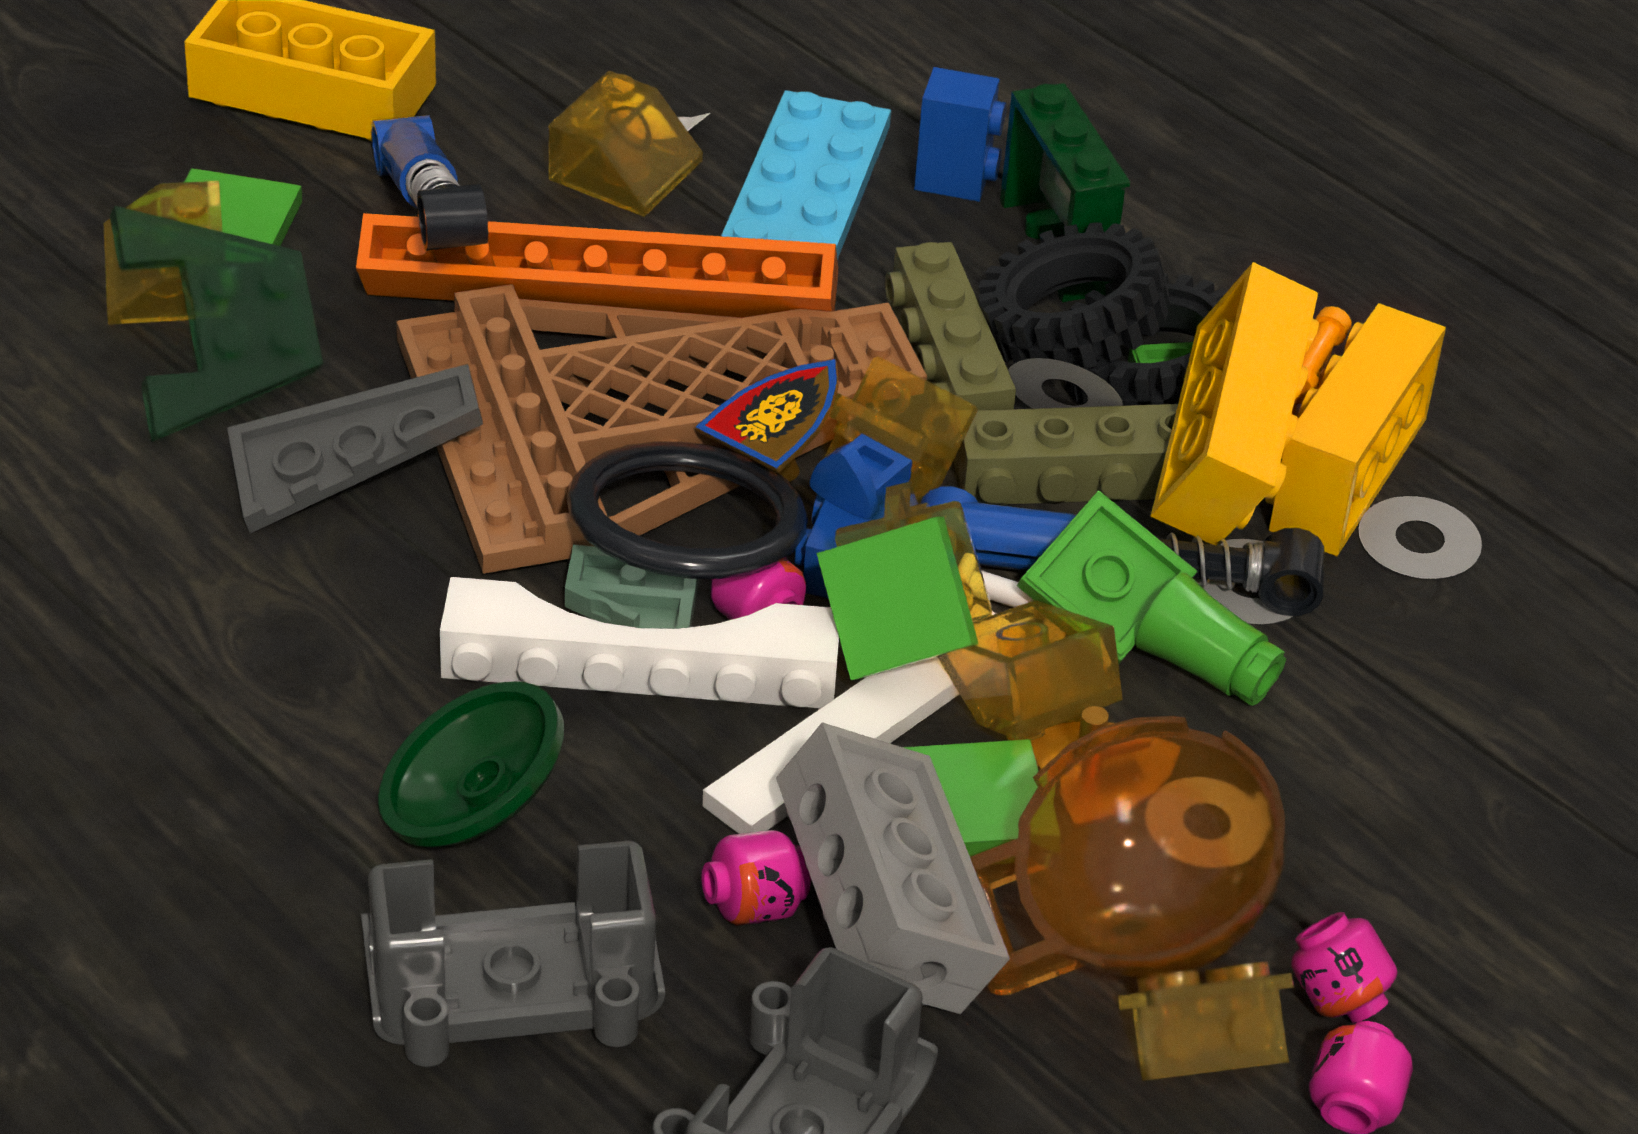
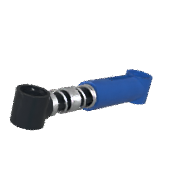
M430 116L372 121V146L377 174L379 177L390 176L407 202L418 208L419 227L424 249L428 251L487 244L488 218L482 187L480 184L463 186L458 184L455 168L435 142Z

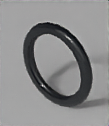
M654 441L630 444L603 452L586 462L570 482L566 497L573 524L588 542L604 554L639 569L688 579H725L751 575L774 567L793 553L806 534L808 516L800 494L785 477L740 453L716 446L690 442ZM652 471H688L729 480L751 490L764 499L775 511L776 521L772 531L759 539L741 545L722 548H689L668 545L643 538L622 528L604 514L599 507L598 499L600 491L604 487L618 479L633 474Z

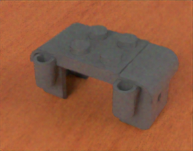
M620 841L577 846L576 909L575 903L570 902L435 916L433 859L379 864L369 872L370 920L368 913L361 914L374 1029L385 1041L404 1045L407 1058L418 1066L430 1067L443 1062L449 1054V1043L592 1029L593 1026L595 1035L600 1042L611 1047H622L630 1044L637 1037L638 1020L655 1013L664 1002L665 985L655 939L656 916L643 850L636 842Z
M835 948L822 949L792 988L782 982L768 981L760 984L753 991L750 1043L755 1050L767 1057L731 1105L728 1107L729 1086L720 1084L714 1089L695 1116L689 1111L679 1108L661 1112L654 1120L653 1134H895L924 1091L938 1055V1048L933 1043L919 1037L923 1000L921 990L910 982Z

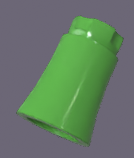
M1181 573L1174 577L1158 594L1145 614L1136 637L1137 649L1171 662L1205 680L1226 695L1235 694L1252 706L1258 704L1266 696L1269 689L1278 680L1286 662L1285 652L1268 642L1267 635L1243 621L1214 599L1187 573Z

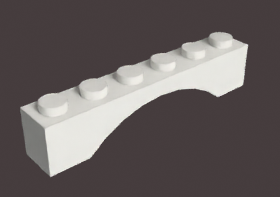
M459 577L450 578L440 627L441 678L496 683L517 681L546 687L818 709L834 700L839 635L831 607L775 603L750 615L713 625L681 629L635 628L603 623L569 613L538 598L516 582Z

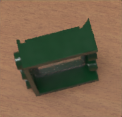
M1042 84L1035 88L1012 91L1000 203L1003 208L1039 202L1047 203L1050 209L1031 212L1026 216L1025 234L1033 239H1040L1039 234L1052 230L1054 236L1065 235L1064 226L1077 224L1079 233H1085L1089 223H1102L1104 233L1113 223L1121 224L1125 187H1130V180L1066 84ZM1094 281L1075 284L1059 289L1058 297L1061 302L1085 299V295L1094 289L1106 295L1105 284L1110 282Z

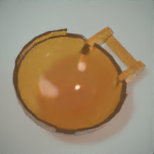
M1136 717L1100 727L1068 744L1033 777L1038 788L1019 819L1018 838L970 857L1010 957V960L987 984L991 993L995 995L1013 994L1083 966L1132 979L1169 978L1198 970L1225 956L1252 932L1268 909L1285 867L1286 820L1276 781L1262 759L1239 738L1226 730L1223 731L1222 738L1206 732L1189 729L1186 717ZM1017 880L1020 900L1035 928L1046 940L1014 952L992 889Z

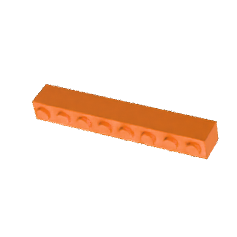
M363 213L356 270L367 295L455 301L454 293L513 284L518 299L739 318L795 309L835 311L838 281L836 244L488 221L487 244L426 251L422 243L418 217Z

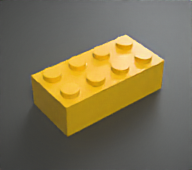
M217 0L184 41L189 97L209 101L218 106H230L260 113L269 118H282L312 125L321 130H333L366 138L369 141H372V121L414 117L436 86L435 30L305 0Z
M1252 262L1197 326L1150 517L1194 537L1198 535L1203 541L1212 545H1217L1221 539H1225L1235 528L1243 529L1250 521L1256 506L1264 498L1271 500L1277 494L1287 470L1286 465L1281 463L1283 449L1291 440L1298 421L1297 416L1291 414L1294 400L1301 393L1308 376V368L1302 366L1304 355L1314 341L1319 327L1318 320L1313 319L1318 292Z
M1379 303L1364 324L1360 322L1354 324L1349 333L1344 354L1342 356L1334 354L1325 369L1321 387L1319 390L1311 387L1302 402L1294 434L1283 449L1281 463L1287 467L1284 481L1277 494L1271 500L1266 498V503L1273 505L1269 531L1275 532L1283 528L1308 530L1319 537L1324 545V552L1334 556L1339 555L1364 513L1368 510L1426 421L1446 327Z

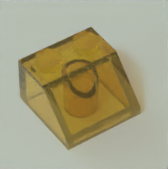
M610 70L549 124V180L643 217L691 173L703 159L702 150L657 88L636 81L630 76L618 74Z
M219 181L158 184L104 223L108 324L228 318Z
M1037 600L974 621L973 625L978 645L937 656L978 725L1006 735L1008 740L1038 739L1045 734L1046 728L1065 721H1081L1082 711L1086 707H1105L1123 700L1114 626Z

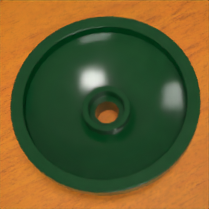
M517 681L487 685L470 691L447 703L425 719L405 739L389 762L383 775L378 795L379 810L383 820L401 840L425 847L464 843L498 828L519 813L537 795L550 777L558 760L564 737V720L559 707L542 688L534 684Z

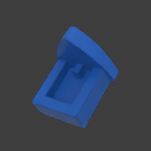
M861 434L851 443L843 445L828 454L817 464L810 478V487L819 496L835 506L858 517L869 519L879 510L880 504L911 479L912 460Z

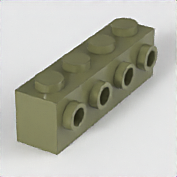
M926 242L915 246L895 248L893 272H887L885 276L886 298L890 306L893 307L895 315L927 375L926 391L931 400L933 415L939 420L951 452H953L957 411L1014 409L1016 388L953 243Z
M1178 404L957 411L952 458L958 486L960 489H964L972 494L978 503L995 505L1088 502L1098 490L1111 501L1155 499Z

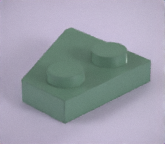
M573 544L565 584V607L603 623L635 628L692 627L699 579L656 574L629 566L604 554L595 546Z

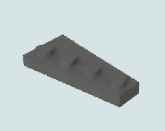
M468 364L227 427L243 517L249 533L251 534L482 425L483 420Z

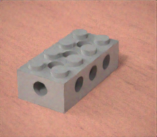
M822 722L776 777L835 947L841 952L916 985L922 992L923 1006L928 1005L961 1014L1010 960V957L932 760L928 755Z

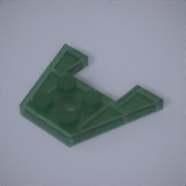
M114 206L110 213V221L120 270L179 267L199 371L145 377L141 389L151 442L317 372L323 361L301 251Z

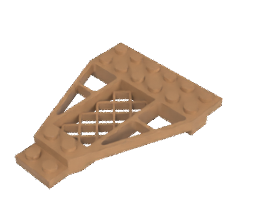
M513 284L454 293L455 312L396 321L397 341L411 379L465 364L469 366L483 424L436 447L483 574L571 559L573 544L594 546L582 536L573 524L566 497L570 482L586 462L603 452L630 444L654 441L690 442L734 451L696 431L695 427L719 407L717 404L702 399L706 393L728 400L742 389L770 375L804 364L836 359L839 388L833 410L820 433L797 457L867 423L868 404L895 401L897 399L926 394L927 375L889 302L838 311L795 309L739 318L518 299ZM532 330L606 336L607 339L539 350ZM726 370H730L747 378L742 383L724 376L723 373ZM668 379H671L689 387L685 392H682L664 384ZM611 388L629 395V398L624 402L605 394ZM561 402L569 404L570 407L564 411ZM647 403H651L668 411L664 416H661L643 408ZM590 412L606 418L608 421L604 426H601L583 418ZM664 471L671 488L608 518L622 528L640 536L740 485L708 474L699 473L693 477H688L685 471ZM599 496V507L607 516V513Z

